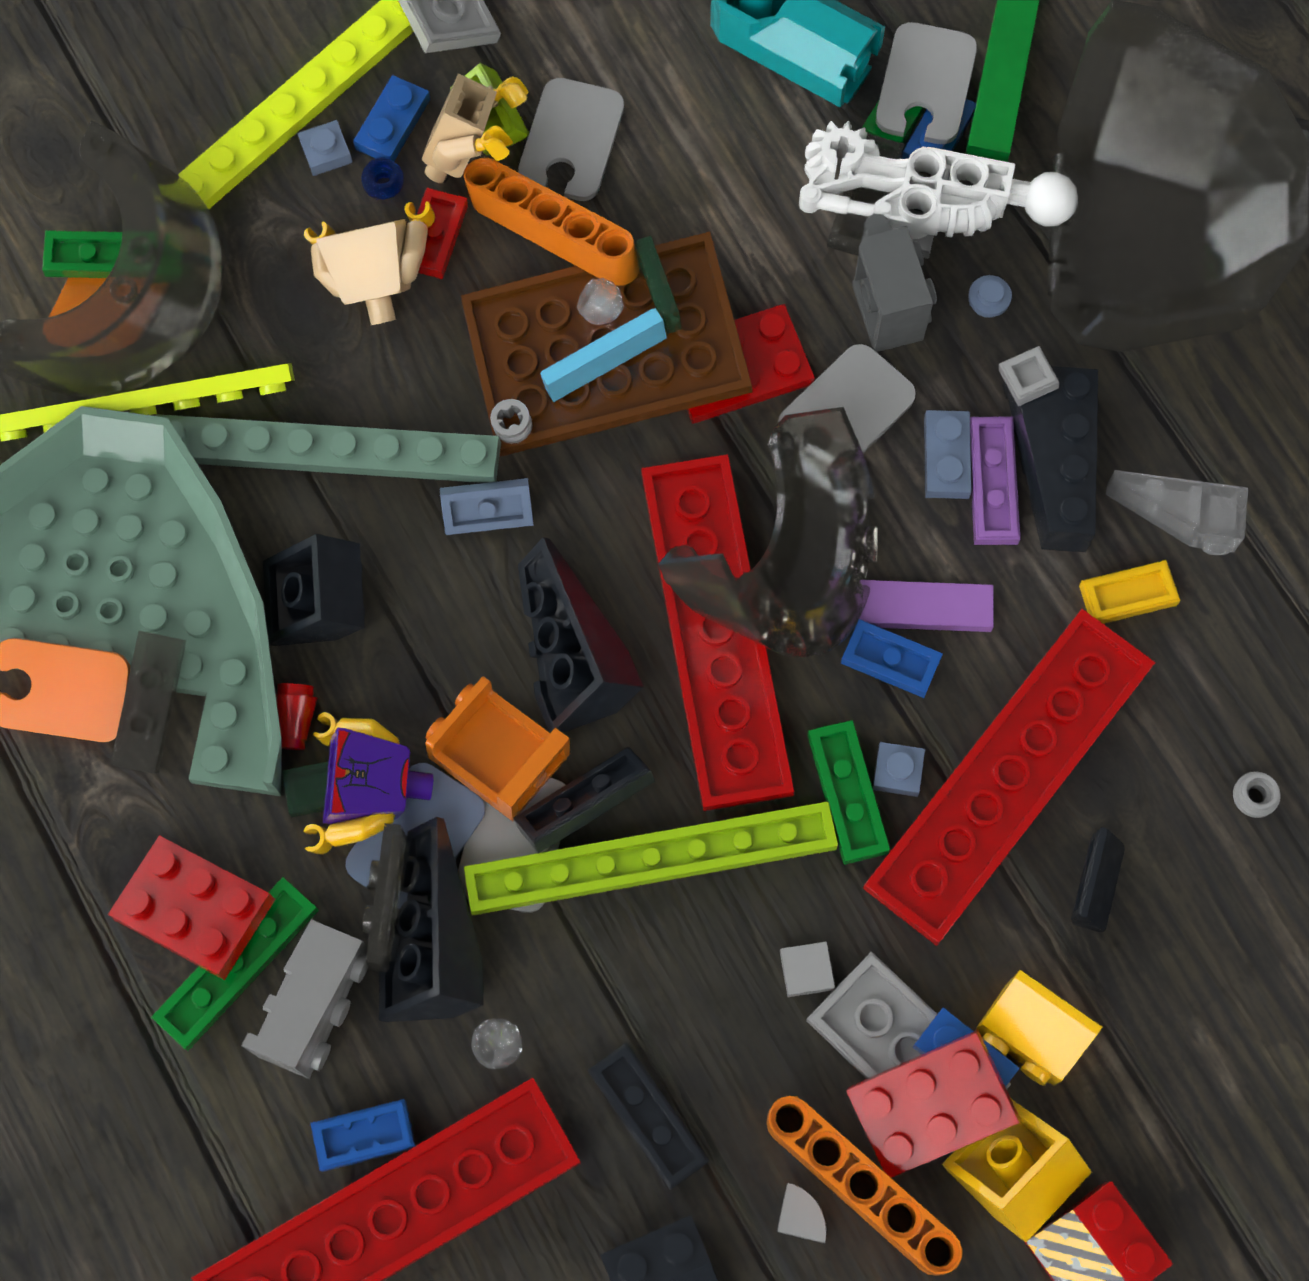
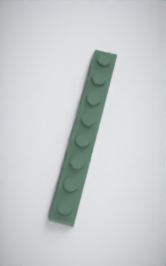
M156 414V416L169 419L197 464L478 483L496 482L501 449L499 436Z

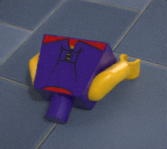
M327 712L321 713L317 719L322 724L330 726L329 730L325 733H313L323 745L330 746L323 823L330 825L328 829L316 824L307 825L304 833H319L320 841L316 846H308L305 850L322 855L330 851L332 846H342L364 841L391 827L394 820L404 813L406 798L431 799L434 783L433 773L409 771L410 748L401 745L398 737L374 719L342 718L338 722Z

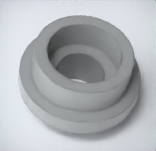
M1249 772L1243 775L1236 782L1233 789V799L1236 806L1242 813L1250 817H1265L1271 814L1280 802L1281 794L1278 784L1272 777L1262 772ZM1249 789H1257L1261 792L1263 797L1261 803L1253 802L1249 798Z

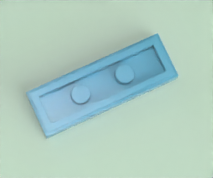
M652 308L542 370L540 374L545 389L552 401L559 400L665 340L667 337L664 322L656 308Z

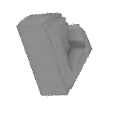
M787 1183L777 1232L825 1243L826 1224L819 1205L805 1190L794 1184Z

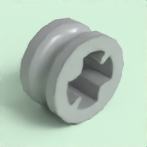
M515 399L503 400L496 404L491 412V425L494 428L495 434L503 442L510 444L519 443L531 433L533 426L529 410L521 401ZM514 413H516L521 424H512L509 429H506L502 419L504 417L511 419Z

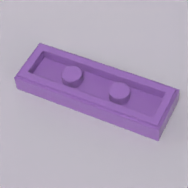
M970 417L974 545H1018L1020 541L1013 417Z
M859 580L858 620L861 619L880 628L992 632L993 585Z

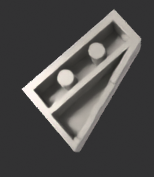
M311 919L284 967V972L287 974L277 995L270 994L263 1005V1010L267 1011L268 1015L258 1036L248 1032L241 1046L263 1060L310 1079L313 1070L320 1071L330 1052L331 1045L326 1043L331 1030L334 1025L337 1027L342 1025L349 1011L351 1001L346 999L351 986L353 982L360 983L369 967L370 957L366 955L368 947L362 940Z

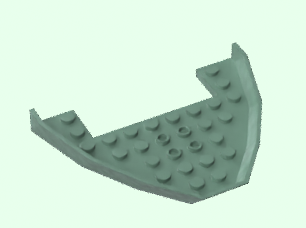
M80 406L0 465V643L10 638H22L122 654L130 665L129 686L205 696L206 700L189 781L192 784L281 796L282 739L264 603L221 500L168 418Z

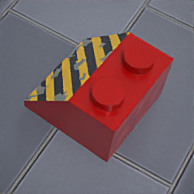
M1112 1181L1100 1184L1025 1242L1053 1281H1152L1173 1265Z

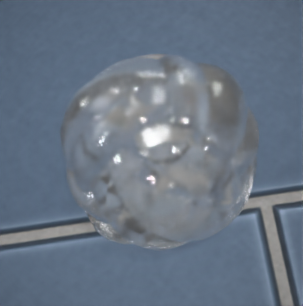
M604 278L592 279L584 287L578 300L577 309L583 318L591 324L603 325L611 323L617 319L623 310L624 304L621 291L612 281Z
M488 1019L483 1021L474 1030L471 1046L475 1057L484 1067L503 1069L511 1066L522 1053V1037L518 1028L505 1019Z

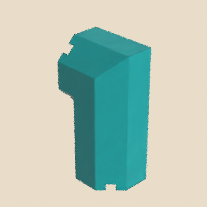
M711 0L710 26L719 42L838 107L843 106L844 102H851L872 66L868 65L871 53L877 56L882 47L885 26L836 0Z

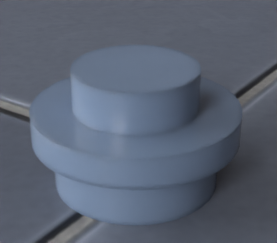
M986 275L976 279L972 283L968 294V300L973 310L978 315L986 318L1004 313L1012 299L1009 285L1003 279L993 275Z

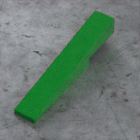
M997 0L965 154L1008 162L1039 0Z

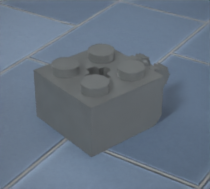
M873 213L864 222L865 229L861 239L862 242L859 245V256L852 287L872 348L879 352L923 341L927 324L932 321L931 309L932 305L937 302V296L933 281L930 278L925 279L921 268L924 264V259L919 241H912L907 226L892 229V226L889 225L890 221L887 220L884 214Z

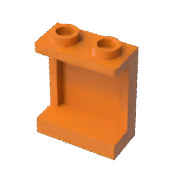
M482 676L475 685L470 683L460 692L455 701L456 707L446 718L439 717L431 725L425 736L427 739L425 742L427 755L430 760L513 822V818L523 811L570 755V738L556 728L549 733L492 690L491 681Z

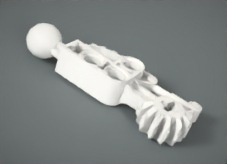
M849 120L843 125V128H838L831 121L827 125L826 132L816 129L812 142L806 146L805 150L807 163L805 164L804 171L810 180L809 184L802 187L799 197V207L806 213H813L821 209L841 214L852 213L868 217L873 215V213L884 214L887 220L890 221L889 225L892 226V229L907 226L911 239H920L927 235L937 236L938 232H945V237H953V233L963 232L964 236H973L976 230L984 232L990 229L992 220L1003 217L1007 204L1025 207L1027 214L1033 222L1045 227L1059 226L1075 213L1078 206L1076 186L1069 177L1058 172H1044L1031 182L1012 179L1015 163L933 147L918 148L911 153L908 159L896 160L881 157L875 140H866L867 132L865 127L854 132L851 130L852 126ZM838 158H842L839 179L835 180ZM918 172L929 173L932 177L920 176ZM960 180H968L972 182L974 185H964L960 182ZM860 187L890 192L879 199L875 205L849 200L850 197L835 195ZM919 209L923 211L925 214L916 215L911 213L909 210Z

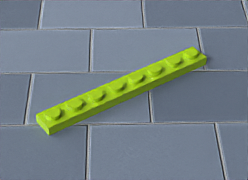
M822 802L464 866L471 914L473 916L837 850L838 843L829 802Z

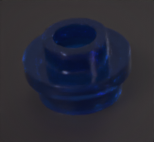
M381 157L371 160L362 172L361 181L368 195L383 200L392 198L401 191L404 184V176L397 163L388 158ZM380 178L390 179V181L383 184L376 183Z

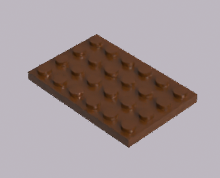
M710 231L636 250L640 265L639 274L635 280L623 286L609 284L587 271L573 266L460 295L490 425V416L496 404L506 399H515L524 403L532 418V430L526 439L514 444L505 443L500 440V457L753 392ZM652 308H656L664 322L667 337L665 340L559 400L552 401L545 389L540 374L542 370ZM514 413L511 419L505 417L502 419L506 429H509L512 424H521L516 413ZM491 425L493 436H497L494 432V428Z

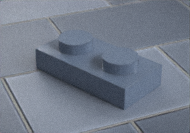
M926 410L924 416L925 498L969 499L971 495L970 411Z
M528 478L440 488L446 535L533 526Z

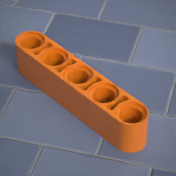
M479 158L466 166L463 177L472 205L478 213L609 284L623 286L637 278L640 271L638 256L632 234L626 229L494 159Z
M786 1096L778 1099L772 1105L767 1115L766 1123L771 1136L915 1266L926 1274L934 1276L950 1273L958 1267L962 1259V1247L957 1237L805 1101L798 1097ZM788 1107L798 1111L802 1118L801 1129L793 1133L782 1131L776 1123V1113L779 1110ZM829 1140L837 1147L839 1154L838 1160L834 1165L823 1166L814 1159L812 1151L817 1141ZM862 1172L871 1176L875 1183V1192L871 1198L859 1199L852 1193L850 1179L853 1174ZM892 1206H903L911 1213L912 1225L907 1232L899 1233L889 1226L887 1214ZM932 1238L940 1239L948 1246L950 1252L949 1259L942 1267L932 1265L926 1258L925 1247Z

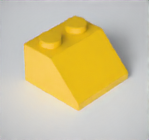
M1019 970L1004 986L975 1031L978 1030L983 1035L982 1039L1001 1054L1006 1056L1008 1053L1023 1064L1021 1071L1030 1079L1045 1086L1047 1081L1055 1086L1068 1074L1097 1036L1102 1026Z
M1012 1100L1020 1116L1018 1124L955 1150L942 1165L997 1221L1024 1242H1027L1092 1172L1067 1137Z

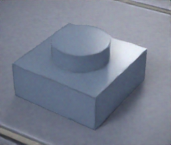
M337 120L298 133L313 176L352 163L350 152Z
M880 742L872 789L918 797L925 749Z

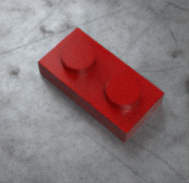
M426 188L417 215L423 213L425 202L428 201L434 211L435 220L428 227L425 253L418 273L443 279L468 208V202L465 197Z

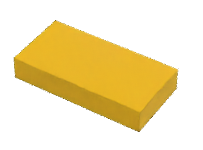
M1167 560L1082 580L1079 584L1087 612L1102 624L1174 607L1180 602Z

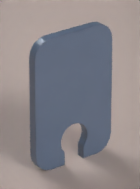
M418 763L411 766L409 771L433 773L434 783L431 799L406 798L404 813L394 820L390 828L364 841L356 842L346 858L348 874L368 889L376 878V869L382 861L389 858L402 861L407 831L435 817L443 818L456 861L463 851L464 845L485 815L483 800L473 791L430 764ZM394 887L385 900L400 910L401 906L407 901L408 894L400 891L398 887Z

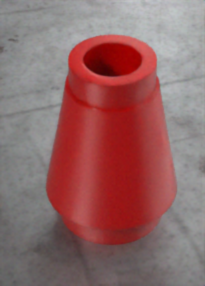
M293 683L277 684L276 701L282 749L305 750V741H307L318 699L313 697L314 686Z

